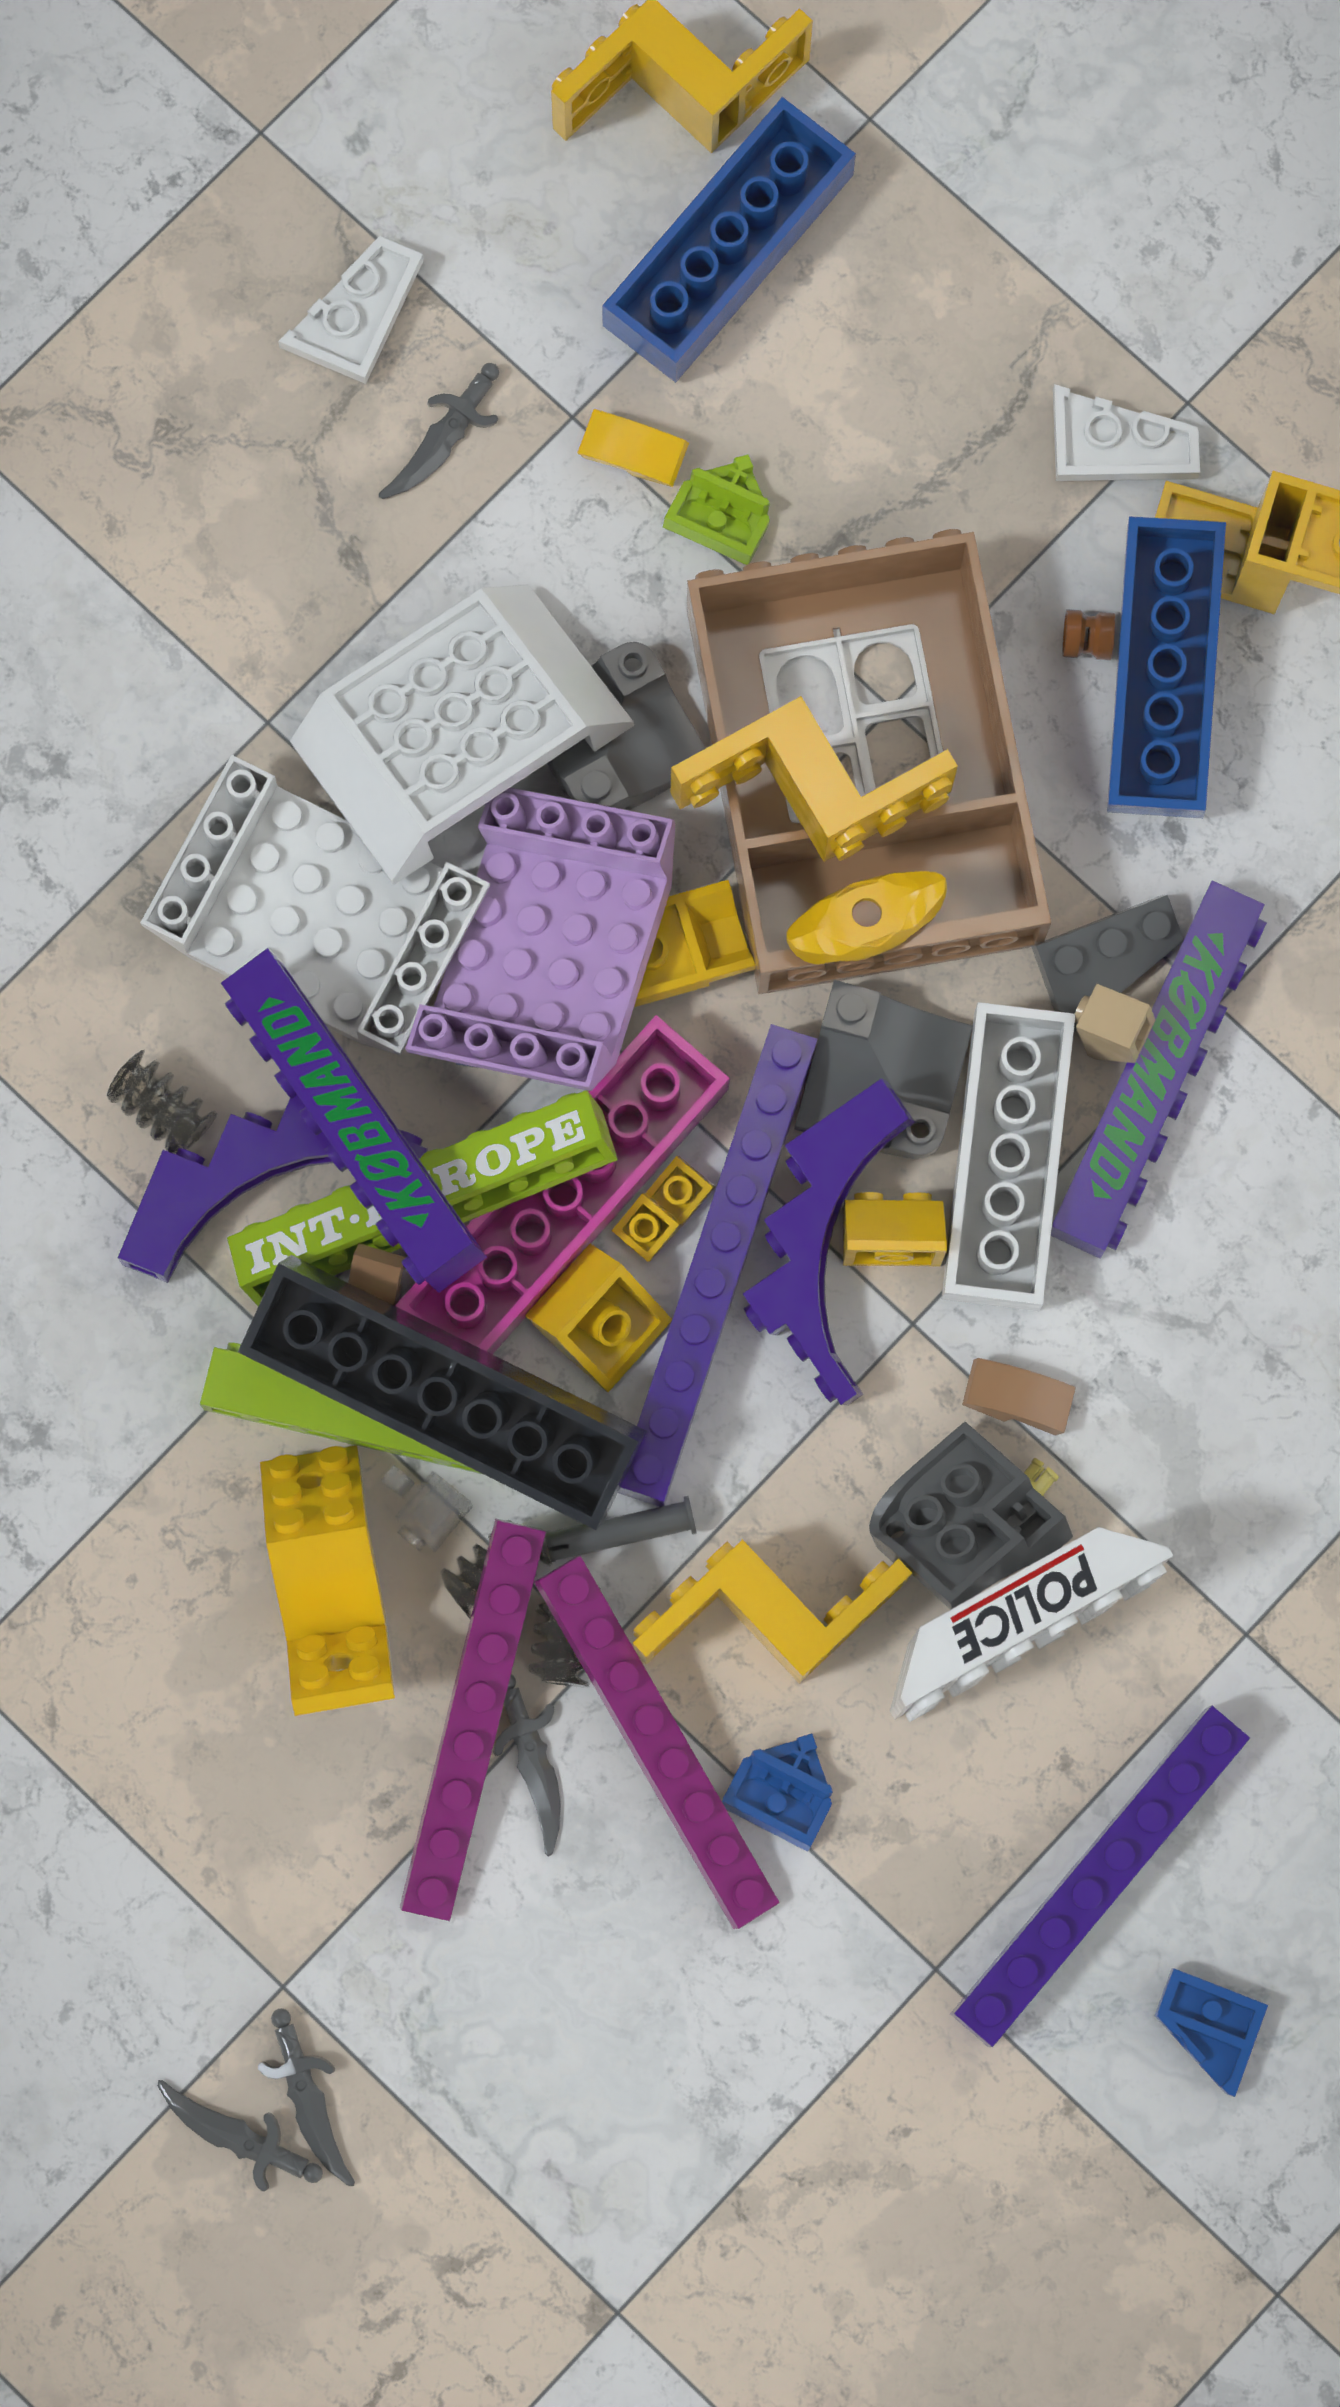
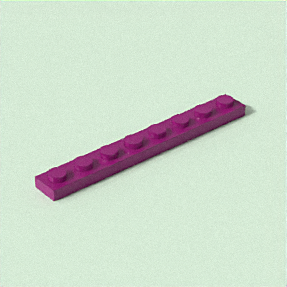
M495 1518L400 1903L401 1911L446 1921L451 1919L546 1531L543 1529Z
M581 1555L574 1557L534 1581L732 1928L740 1929L779 1904V1900Z

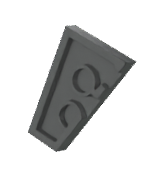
M1161 895L1031 947L1054 1011L1075 1014L1081 999L1085 995L1090 997L1096 984L1122 993L1184 939L1168 895ZM1074 1023V1032L1077 1030V1023Z

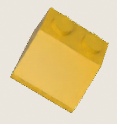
M860 1192L854 1194V1200H845L843 1206V1266H941L947 1251L943 1201L932 1200V1194L921 1192L903 1194V1200H883L882 1193Z
M591 1243L525 1315L552 1345L607 1392L615 1386L672 1322V1318L621 1263Z

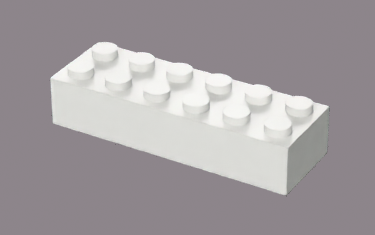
M977 1003L973 1019L942 1300L1039 1311L1043 1305L1075 1014Z

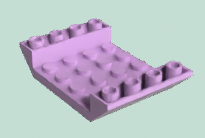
M508 788L485 804L478 825V829L487 845L476 877L490 883V887L446 968L434 1007L419 1005L405 1049L408 1053L592 1091L617 1062L672 887L674 819Z

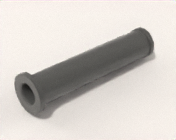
M684 1496V1502L605 1519L597 1530L583 1524L552 1532L546 1531L545 1538L552 1563L560 1559L691 1530L692 1535L697 1534L689 1496Z

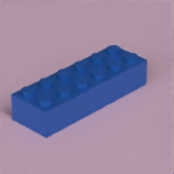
M781 97L602 305L603 327L676 383L854 175L856 153L784 97Z
M1129 516L1107 802L1108 813L1203 819L1205 815L1226 522Z

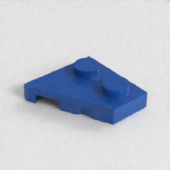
M1172 1968L1154 2016L1225 2094L1232 2097L1236 2096L1268 2005Z

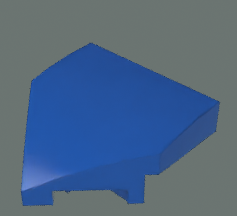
M813 1734L798 1737L795 1741L765 1750L757 1749L752 1751L749 1757L743 1758L722 1799L726 1810L807 1852L811 1848L832 1806L830 1797L833 1793L831 1785L827 1784Z

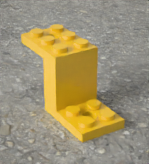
M647 0L641 6L635 4L623 14L618 23L619 27L607 38L600 36L590 45L585 53V59L574 70L568 67L554 80L551 87L553 129L567 141L620 89L633 79L712 153L810 60L813 20L800 8L788 19L785 16L779 18L768 30L765 36L766 40L755 51L752 48L744 51L735 61L731 70L657 0Z
M1272 471L1257 508L1170 481L1165 482L1155 518L1226 522L1221 599L1275 614L1290 580L1340 594V490Z
M802 696L671 767L670 793L680 810L690 804L694 808H698L715 799L719 795L718 789L735 780L737 785L751 780L762 771L761 765L766 763L822 860L825 862L836 856L841 861L860 851L864 847L862 841L879 832L881 837H885L899 830L907 823L905 817L917 810L922 809L924 813H929L949 800L947 794L952 791L958 765L947 749L861 797Z
M357 1445L349 1447L331 1446L320 1452L297 1456L285 1454L277 1456L272 1460L260 1462L266 1546L287 1641L290 1691L294 1716L395 1699L386 1614L366 1516L361 1462Z
M743 1539L735 1547L727 1541L706 1561L708 1564L705 1567L709 1571L699 1581L690 1576L671 1593L669 1601L673 1605L660 1616L653 1610L633 1629V1635L637 1639L632 1643V1646L639 1658L647 1665L711 1603L719 1598L800 1684L904 1586L912 1572L899 1558L890 1567L884 1561H881L863 1578L862 1583L859 1585L864 1592L854 1601L848 1595H845L826 1613V1617L823 1620L828 1626L825 1627Z

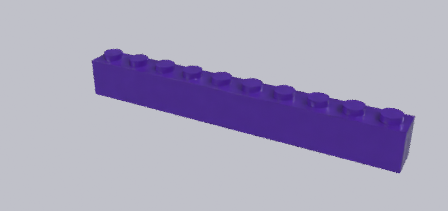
M770 1025L637 1424L638 1427L646 1430L647 1433L618 1491L619 1494L659 1507L665 1506L814 1057L817 1038L777 1025Z

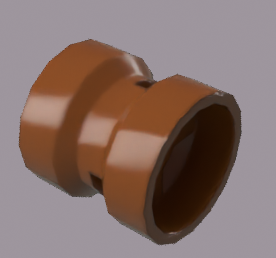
M1066 609L1062 656L1078 658L1081 654H1092L1097 660H1111L1115 635V613L1099 612L1095 616H1088L1081 610ZM1086 627H1088L1087 642H1085Z

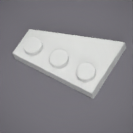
M379 236L341 275L340 282L322 300L319 298L307 311L308 315L292 331L289 329L278 341L279 347L366 384L424 261L423 254Z
M1054 384L1053 412L1056 481L1198 479L1200 475V455L1197 426L1146 411L1141 413L1112 405L1113 401L1095 397L1094 400L1071 393V389Z

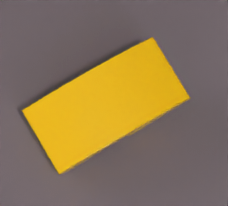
M593 409L577 453L585 459L625 470L632 476L673 487L689 442L647 425Z
M676 1156L647 1192L640 1195L611 1231L647 1262H650L716 1187L680 1156Z

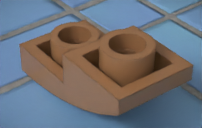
M358 1243L353 1255L348 1283L395 1306L399 1302L402 1288L400 1282L404 1266L401 1261L406 1257Z
M976 1358L973 1360L962 1405L1003 1422L1015 1419L1056 1436L1065 1433L1076 1387L1029 1370Z

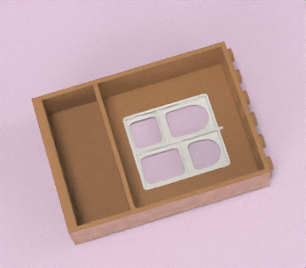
M948 529L935 533L933 539L914 542V539L911 537H901L888 541L885 547L867 550L864 545H854L839 550L838 555L819 558L818 554L807 553L793 557L790 563L771 566L770 562L760 561L744 566L743 571L724 574L723 570L719 569L707 570L698 573L695 579L687 580L686 609L712 745L780 708L776 688L777 677L781 668L792 659L814 657L823 661L832 671L844 724L843 729L839 733L825 735L835 754L844 753L850 758L855 787L861 797L876 789L865 735L866 728L871 724L917 717L924 724L930 759L948 749L958 765L952 791L947 794L949 800L929 813H924L922 809L917 810L905 817L907 823L899 830L885 837H881L879 832L862 841L864 847L860 851L841 861L836 856L825 862L822 860L766 763L761 765L762 771L751 780L739 785L733 780L720 788L750 953L756 966L754 974L758 994L1029 948L1032 945L1045 941L1051 925V918L974 532L961 534L959 529ZM877 643H886L899 647L909 657L912 664L917 688L915 695L909 698L875 704L862 703L858 698L854 678V664L858 655L867 647ZM914 871L937 872L946 878V897L936 916L906 941L886 952L858 961H839L816 965L805 962L797 957L787 944L786 932L792 923L816 902L852 883L888 873ZM862 901L853 908L852 916L859 925L870 927L880 920L881 910L871 901Z

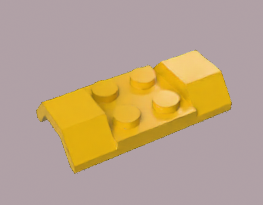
M729 880L668 897L634 1007L710 986L709 982L756 969L753 956L747 947L739 922Z

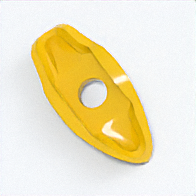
M914 871L888 873L852 883L819 900L792 923L786 932L787 944L797 957L805 962L816 965L839 961H858L886 952L906 941L936 916L946 897V878L937 872ZM862 901L875 903L881 910V918L878 923L870 927H864L856 923L853 919L852 911L858 903Z

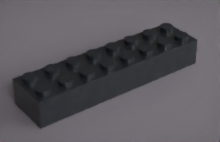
M293 1255L278 1263L238 1350V1353L594 1530H597L605 1520L647 1433L646 1430Z

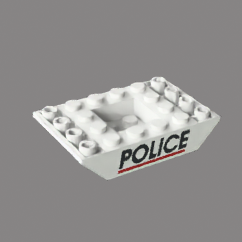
M1097 1527L921 1626L907 1646L890 1708L894 1720L904 1714L909 1722L934 1709L942 1701L941 1699L945 1698L943 1692L949 1690L952 1697L963 1693L978 1684L989 1673L987 1667L992 1666L995 1673H998L1021 1660L1020 1655L1034 1647L1033 1641H1035L1040 1649L1065 1635L1064 1630L1078 1623L1076 1617H1078L1083 1625L1108 1611L1107 1609L1112 1607L1122 1597L1126 1601L1149 1588L1151 1584L1167 1573L1163 1565L1173 1557L1171 1550L1164 1545Z

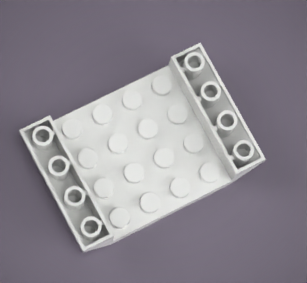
M527 584L480 588L338 681L319 695L290 742L393 885H395L434 859L428 841L582 739H585L595 752L632 728L634 722Z
M231 755L140 923L187 957L227 977L268 948L285 965L328 1028L360 1044L401 1055L408 1042L419 1005L428 1004L485 897L490 883L446 862L444 868L428 862L393 885L347 820L278 787L274 775Z

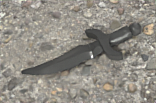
M486 363L483 365L481 373H477L461 397L443 393L428 399L427 405L429 407L445 406L449 410L443 419L430 425L423 442L409 463L388 486L379 492V498L385 499L408 491L428 478L450 456L454 443L464 438L465 429L469 423L480 428L491 427L497 423V415L482 416L475 410L493 385L491 381L496 380L499 376V368L496 364Z
M511 1674L504 1700V1707L511 1726L502 1731L497 1737L493 1753L495 1756L501 1755L505 1745L512 1739L515 1741L518 1749L517 1768L525 1780L535 1804L543 1834L545 1854L549 1857L553 1854L560 1829L561 1805L555 1770L549 1763L546 1755L547 1744L541 1740L537 1730L546 1726L551 1721L554 1706L547 1704L539 1718L529 1719L519 1687L514 1688L516 1679Z
M277 2009L273 2012L271 2020L273 2025L279 2028L275 2030V2034L285 2064L280 2067H274L266 2062H261L258 2064V2070L268 2078L279 2079L286 2077L288 2084L287 2096L295 2104V2118L311 2150L329 2172L346 2185L354 2186L355 2181L345 2166L333 2137L326 2110L325 2095L315 2085L310 2070L315 2068L331 2074L335 2072V2067L323 2057L315 2055L304 2056L294 2024H290V2013L286 2009Z
M158 2080L157 2086L170 2109L187 2127L214 2146L232 2150L238 2159L248 2158L256 2161L253 2169V2179L261 2191H266L269 2188L265 2174L269 2164L296 2177L301 2178L304 2176L305 2180L310 2183H317L321 2180L323 2171L318 2164L309 2163L308 2159L279 2146L281 2138L280 2126L272 2113L268 2112L263 2117L267 2126V2136L263 2137L253 2132L244 2120L228 2117L201 2106L177 2092L163 2080Z

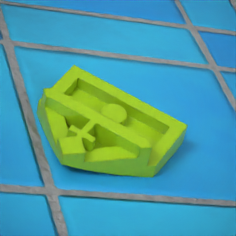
M749 455L736 457L731 464L709 470H702L700 467L692 469L690 480L683 482L664 517L663 528L745 565L750 564L769 526L768 510L770 503L762 495L753 474L754 466Z

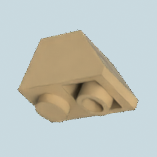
M1096 984L1090 997L1085 995L1081 999L1075 1012L1076 1029L1087 1056L1096 1060L1135 1063L1155 1022L1149 1004Z

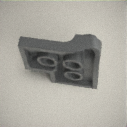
M639 642L624 643L601 655L598 661L591 666L633 720L634 726L595 752L587 741L582 739L547 763L563 792H566L572 800L618 809L628 807L630 811L670 789L671 767L706 749L671 689L666 673L655 654L648 646ZM635 658L642 663V666L637 671H629L625 668L624 664L628 659Z
M834 980L794 1130L805 1132L882 1078L890 1084L915 1122L888 1142L880 1152L910 1159L925 1158L934 1154L939 1149L945 1134L973 1025L911 1007L883 996L881 992ZM916 1123H923L928 1127L929 1134L925 1138H917L912 1134L911 1127Z
M965 1421L907 1470L887 1490L877 1503L869 1524L870 1534L876 1547L893 1563L899 1558L912 1572V1575L950 1610L978 1595L1009 1574L1030 1566L1055 1552L1073 1537L1066 1516L1033 1488L1029 1477ZM904 1531L900 1537L891 1538L894 1533Z

